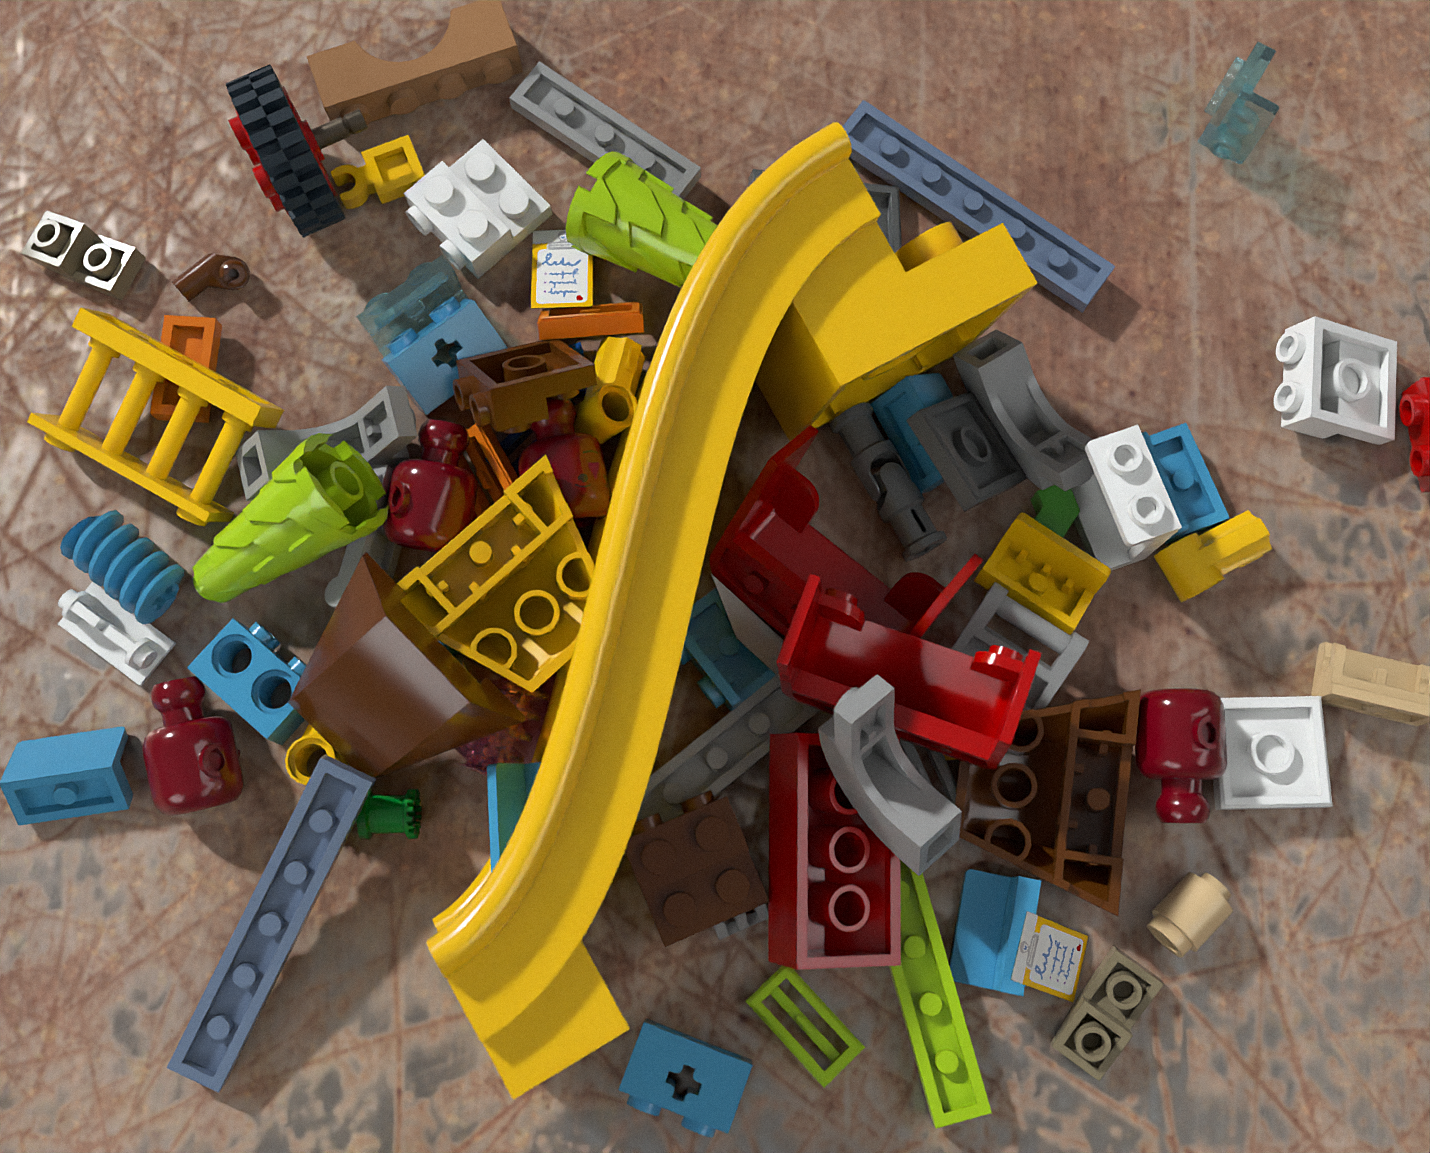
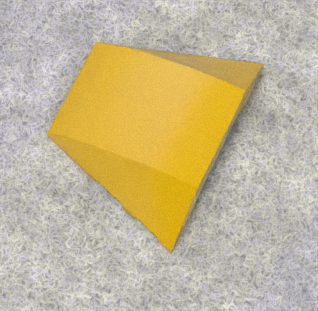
M546 455L507 487L500 499L420 568L416 566L397 583L406 593L400 602L438 641L531 693L538 689L572 658L595 567Z

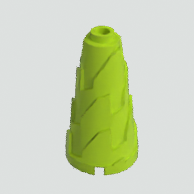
M616 151L604 154L586 172V174L597 179L591 191L578 186L574 194L566 221L567 242L573 244L571 247L585 254L595 255L635 273L638 269L681 288L696 259L718 225L711 221L712 216L672 193L674 191L673 187L635 164L631 158Z
M317 433L301 442L272 472V478L260 489L259 494L214 537V544L195 563L192 569L194 571L193 585L196 591L207 600L219 603L228 602L260 584L266 585L283 574L313 563L335 549L372 534L387 519L388 506L378 510L376 500L386 495V492L371 465L344 440L334 448L325 444L332 436L331 434Z

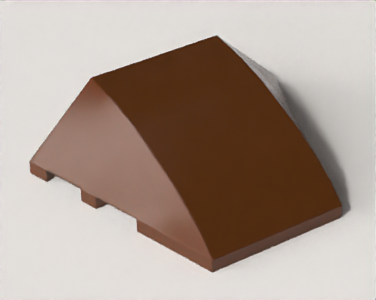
M365 552L288 703L354 769L375 779L524 722L526 717L487 677L479 683L400 602L406 593Z
M1141 689L1092 700L1074 701L1071 704L1044 709L1022 711L1012 744L996 769L981 768L960 761L955 806L962 811L959 838L1118 917L1124 863L1122 850L1132 751L1136 744Z

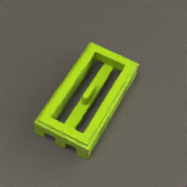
M781 965L773 975L745 1000L824 1088L865 1048L792 968ZM785 979L796 988L848 1045L841 1054L778 987ZM769 994L830 1059L832 1063L825 1070L821 1068L762 1003Z

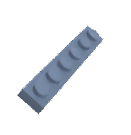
M865 100L860 103L842 126L850 139L852 148L851 159L891 186L899 187L900 192L945 222H952L954 228L972 239L1004 223L1038 284L1080 312H1084L1114 270L1115 265Z
M328 755L320 757L172 1055L167 1069L218 1093L225 1086L377 779Z

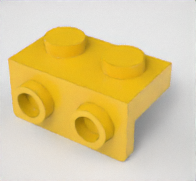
M1021 512L1001 538L974 581L987 590L990 589L994 582L1009 590L1007 593L1008 597L1071 635L1094 595L1110 576L1111 569L1032 517Z

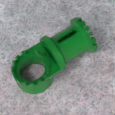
M408 789L404 795H374L371 790L356 820L359 838L361 840H370L373 834L405 833L408 839L419 838L421 822L416 820H422V815H416V812L422 811L420 791L418 789Z

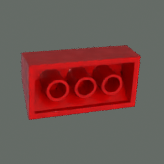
M819 733L770 734L768 961L795 970L901 966L900 859L869 828L842 791L825 758ZM896 735L900 743V735Z

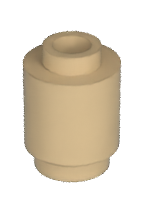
M1188 872L1152 910L1154 918L1147 924V928L1164 947L1182 958L1189 950L1196 952L1233 913L1230 904L1227 902L1231 894L1212 875L1204 873L1199 877L1194 873Z

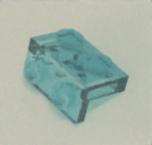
M1260 42L1256 43L1246 61L1236 56L1204 110L1212 118L1197 141L1209 148L1217 157L1232 160L1238 164H1243L1280 109L1277 104L1253 92L1276 53L1274 49Z
M441 255L431 263L425 262L415 267L409 273L407 280L391 292L381 293L373 297L366 304L364 311L356 317L370 341L382 356L385 357L391 353L386 347L390 341L409 328H413L416 334L433 322L429 314L443 302L452 297H455L458 302L469 298L463 292L455 270L444 256ZM440 340L434 343L437 351L447 344Z

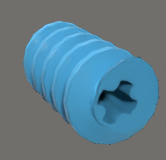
M117 510L108 511L101 516L87 517L78 522L63 537L60 546L61 554L68 559H73L74 565L84 573H88L90 580L95 584L104 586L105 593L111 598L119 600L121 607L125 611L134 613L136 621L143 625L149 624L162 616L176 599L185 569L178 564L166 568L169 563V555L162 550L152 553L154 542L147 537L137 540L139 529L133 524L123 525L124 516Z

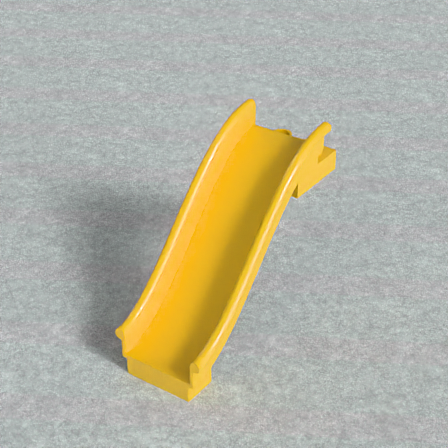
M833 122L795 145L770 165L743 192L708 239L686 278L666 322L652 362L636 394L638 404L632 424L622 431L608 472L612 498L607 516L600 520L596 518L587 548L595 565L573 656L556 673L545 718L531 763L541 762L531 792L513 834L493 871L491 872V858L489 857L478 876L466 891L447 909L432 919L438 933L426 941L430 953L451 986L513 1100L630 1029L585 948L582 938L592 923L615 876L647 788L673 693L720 490L736 433L754 380L789 441H791L809 425L818 429L831 422L845 410L863 402L867 403L884 394L906 376L920 375L952 358L954 353L977 340L1038 283L1004 223L963 243L952 222H945L915 237L894 253L877 223L881 213L849 159L852 153L850 139L845 129L838 122Z

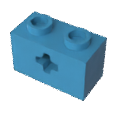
M455 297L446 300L429 314L433 320L432 323L417 334L413 328H409L395 337L386 346L391 353L381 360L399 384L405 386L408 396L417 408L426 415L454 395L453 380L459 378L456 360L508 348L474 300L465 298L458 302ZM437 340L447 344H454L448 351L451 357L448 363L438 359L432 361L431 359L437 353L434 345Z
M646 1018L621 1081L619 1091L629 1094L627 1104L631 1107L655 1116H659L662 1108L683 1116L681 1126L700 1135L713 1138L716 1129L727 1134L729 1133L753 1063L749 1058ZM684 1065L694 1068L693 1079L701 1083L699 1089L688 1087L685 1095L676 1093L674 1091L676 1082L672 1078L667 1077L669 1071L680 1073Z

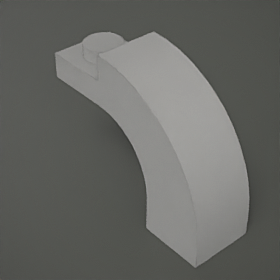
M995 329L953 354L967 392H973L1026 474V477L1042 490L1054 484L1067 491L1090 480L1095 473L1086 454L1085 446L1094 439L1067 424L1050 405L1037 383L1023 342Z
M385 386L357 412L331 424L301 430H257L236 451L246 501H252L259 494L260 489L272 478V472L301 442L317 433L331 434L332 436L325 444L333 448L343 440L346 441L370 465H389L395 468L399 462L409 459L406 445L418 435L415 413L410 408L405 386Z
M875 675L860 689L854 687L840 698L834 709V716L818 728L819 738L825 758L836 781L860 817L902 862L920 876L959 840L962 811L930 785L904 753L894 729L895 688L879 675Z

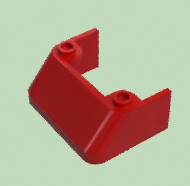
M809 425L769 458L710 555L712 574L739 600L785 637L810 573L821 577L822 593L825 594L827 588H833L858 599L856 607L865 613L866 620L922 638L983 562V559L974 554L946 587L927 574L911 572L902 576L893 588L890 589L810 525L819 509V495L811 481L795 469L819 432L815 427Z
M809 573L776 661L783 694L799 703L834 715V709L838 701L848 690L854 687L860 689L875 675H879L895 688L894 729L896 735H900L901 740L974 766L996 769L1012 744L1042 653L1030 649L1024 662H1022L1024 658L1022 654L999 645H991L988 652L978 651L974 657L866 620L865 613L856 607L858 603L856 597L833 588H827L825 594L822 593L821 577Z

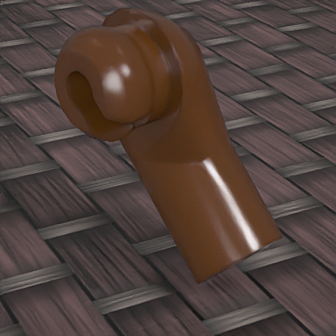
M210 253L175 278L172 283L190 302L208 287L227 290H239L245 287L250 279V269L240 258Z

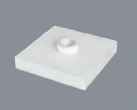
M1321 696L1220 698L1225 710L1227 767L1221 777L1213 779L1215 810L1327 808L1333 806Z

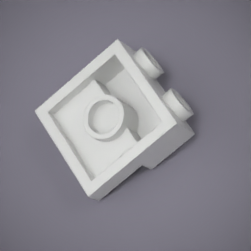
M484 139L450 167L441 161L404 193L410 207L405 213L413 225L425 236L432 232L442 242L439 248L449 262L458 270L466 266L478 279L553 215L551 205Z
M1316 316L1285 329V333L1281 336L1276 346V357L1279 361L1284 362L1283 383L1279 385L1274 395V406L1277 411L1282 412L1281 428L1321 439L1340 434L1376 445L1394 441L1397 341Z

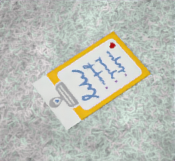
M566 230L533 231L531 309L593 307V255L585 254L571 247L573 244L567 242Z
M1027 911L1011 980L1074 1003L1089 936Z

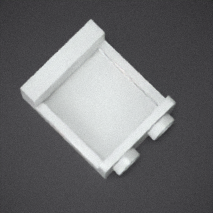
M1138 425L1089 441L1085 446V451L1095 474L1086 483L1071 488L1080 509L1074 523L1087 554L1108 566L1111 571L1146 559L1182 528Z

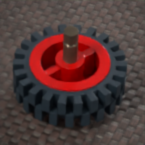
M270 64L227 82L226 87L237 113L236 117L228 120L242 149L246 150L253 165L256 166L252 168L255 178L265 197L270 199L276 212L285 209L303 238L346 219L336 198L338 195L322 163L325 157L321 149L350 137V134L355 135L368 129L360 109L345 114L344 118L339 117L311 129L307 120H301L284 86L282 87Z

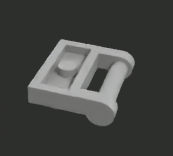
M994 582L951 649L974 657L978 651L988 652L991 645H999L1022 654L1024 657L1022 662H1024L1028 654L1027 651L987 627L993 615L996 614L1054 650L1059 655L1052 666L1039 660L1023 711L1044 709L1085 651L1089 640L1076 632L1070 636L1008 597L1007 593L1009 590Z

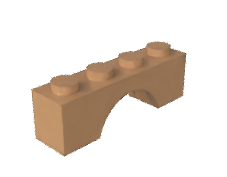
M479 0L451 9L447 31L439 44L427 54L410 61L392 62L381 60L367 53L356 41L306 56L329 120L332 121L339 117L344 118L345 114L360 109L367 125L372 121L394 114L404 115L411 113L418 106L436 100L457 98L467 90L488 83H503L513 75L523 72L517 43L500 0Z

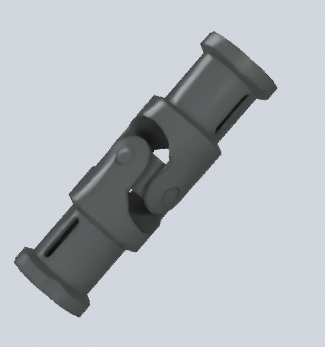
M863 402L835 417L829 423V428L833 434L840 435L853 458L850 465L870 498L876 501L877 513L883 523H890L905 549L901 554L905 562L912 561L943 544L947 540V536L944 531L936 530L922 505L925 501L923 494L916 484L911 481L910 474L893 442L885 440L871 416L874 411L871 404ZM882 467L881 470L875 473L874 475L871 474L870 470Z

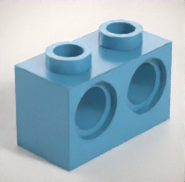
M232 618L187 668L261 735L270 741L283 745L305 719L288 702L283 707L274 709L271 704V695L274 689L283 683H290L293 693L307 665L296 656L289 663L280 656L275 649L281 642L258 622H255L248 628ZM250 648L252 659L249 666L242 672L234 673L232 668L234 657L241 650Z

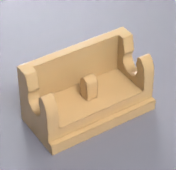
M1323 642L1319 644L1311 696H1321L1322 704L1409 725H1424L1430 723V666L1405 663L1346 649V646L1342 644Z

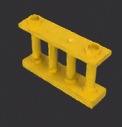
M80 307L72 327L91 337L88 345L92 347V350L62 414L51 415L31 412L27 422L46 432L44 440L49 444L68 452L78 450L178 507L176 514L188 522L199 526H206L208 522H230L235 512L213 501V498L245 432H252L254 426L275 429L284 409L111 314ZM122 354L135 361L132 369L136 374L104 440L84 429L81 425L113 357L119 358ZM166 378L180 386L177 394L181 398L150 463L147 464L124 450L156 383H163ZM211 403L224 410L221 418L226 422L192 489L168 475L201 406L208 407V404Z

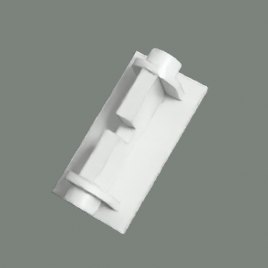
M93 581L85 591L77 593L75 590L70 589L58 601V606L63 609V618L59 621L58 625L139 686L146 682L176 644L150 623L143 625L136 621L134 613L125 611L121 607L119 600L108 596L105 590Z

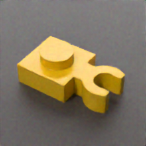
M409 135L362 151L361 154L366 165L356 167L346 164L338 166L331 171L337 187L346 183H355L352 190L339 194L346 209L360 207L367 201L370 194L376 192L382 204L403 197L410 187L425 176Z

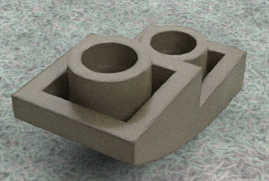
M47 210L21 252L26 258L43 267L121 301L146 259L135 247L98 235L84 223Z
M1113 945L1069 1010L1051 1041V1046L1096 1080L1100 1081L1133 1037L1131 1028L1164 983L1155 974Z

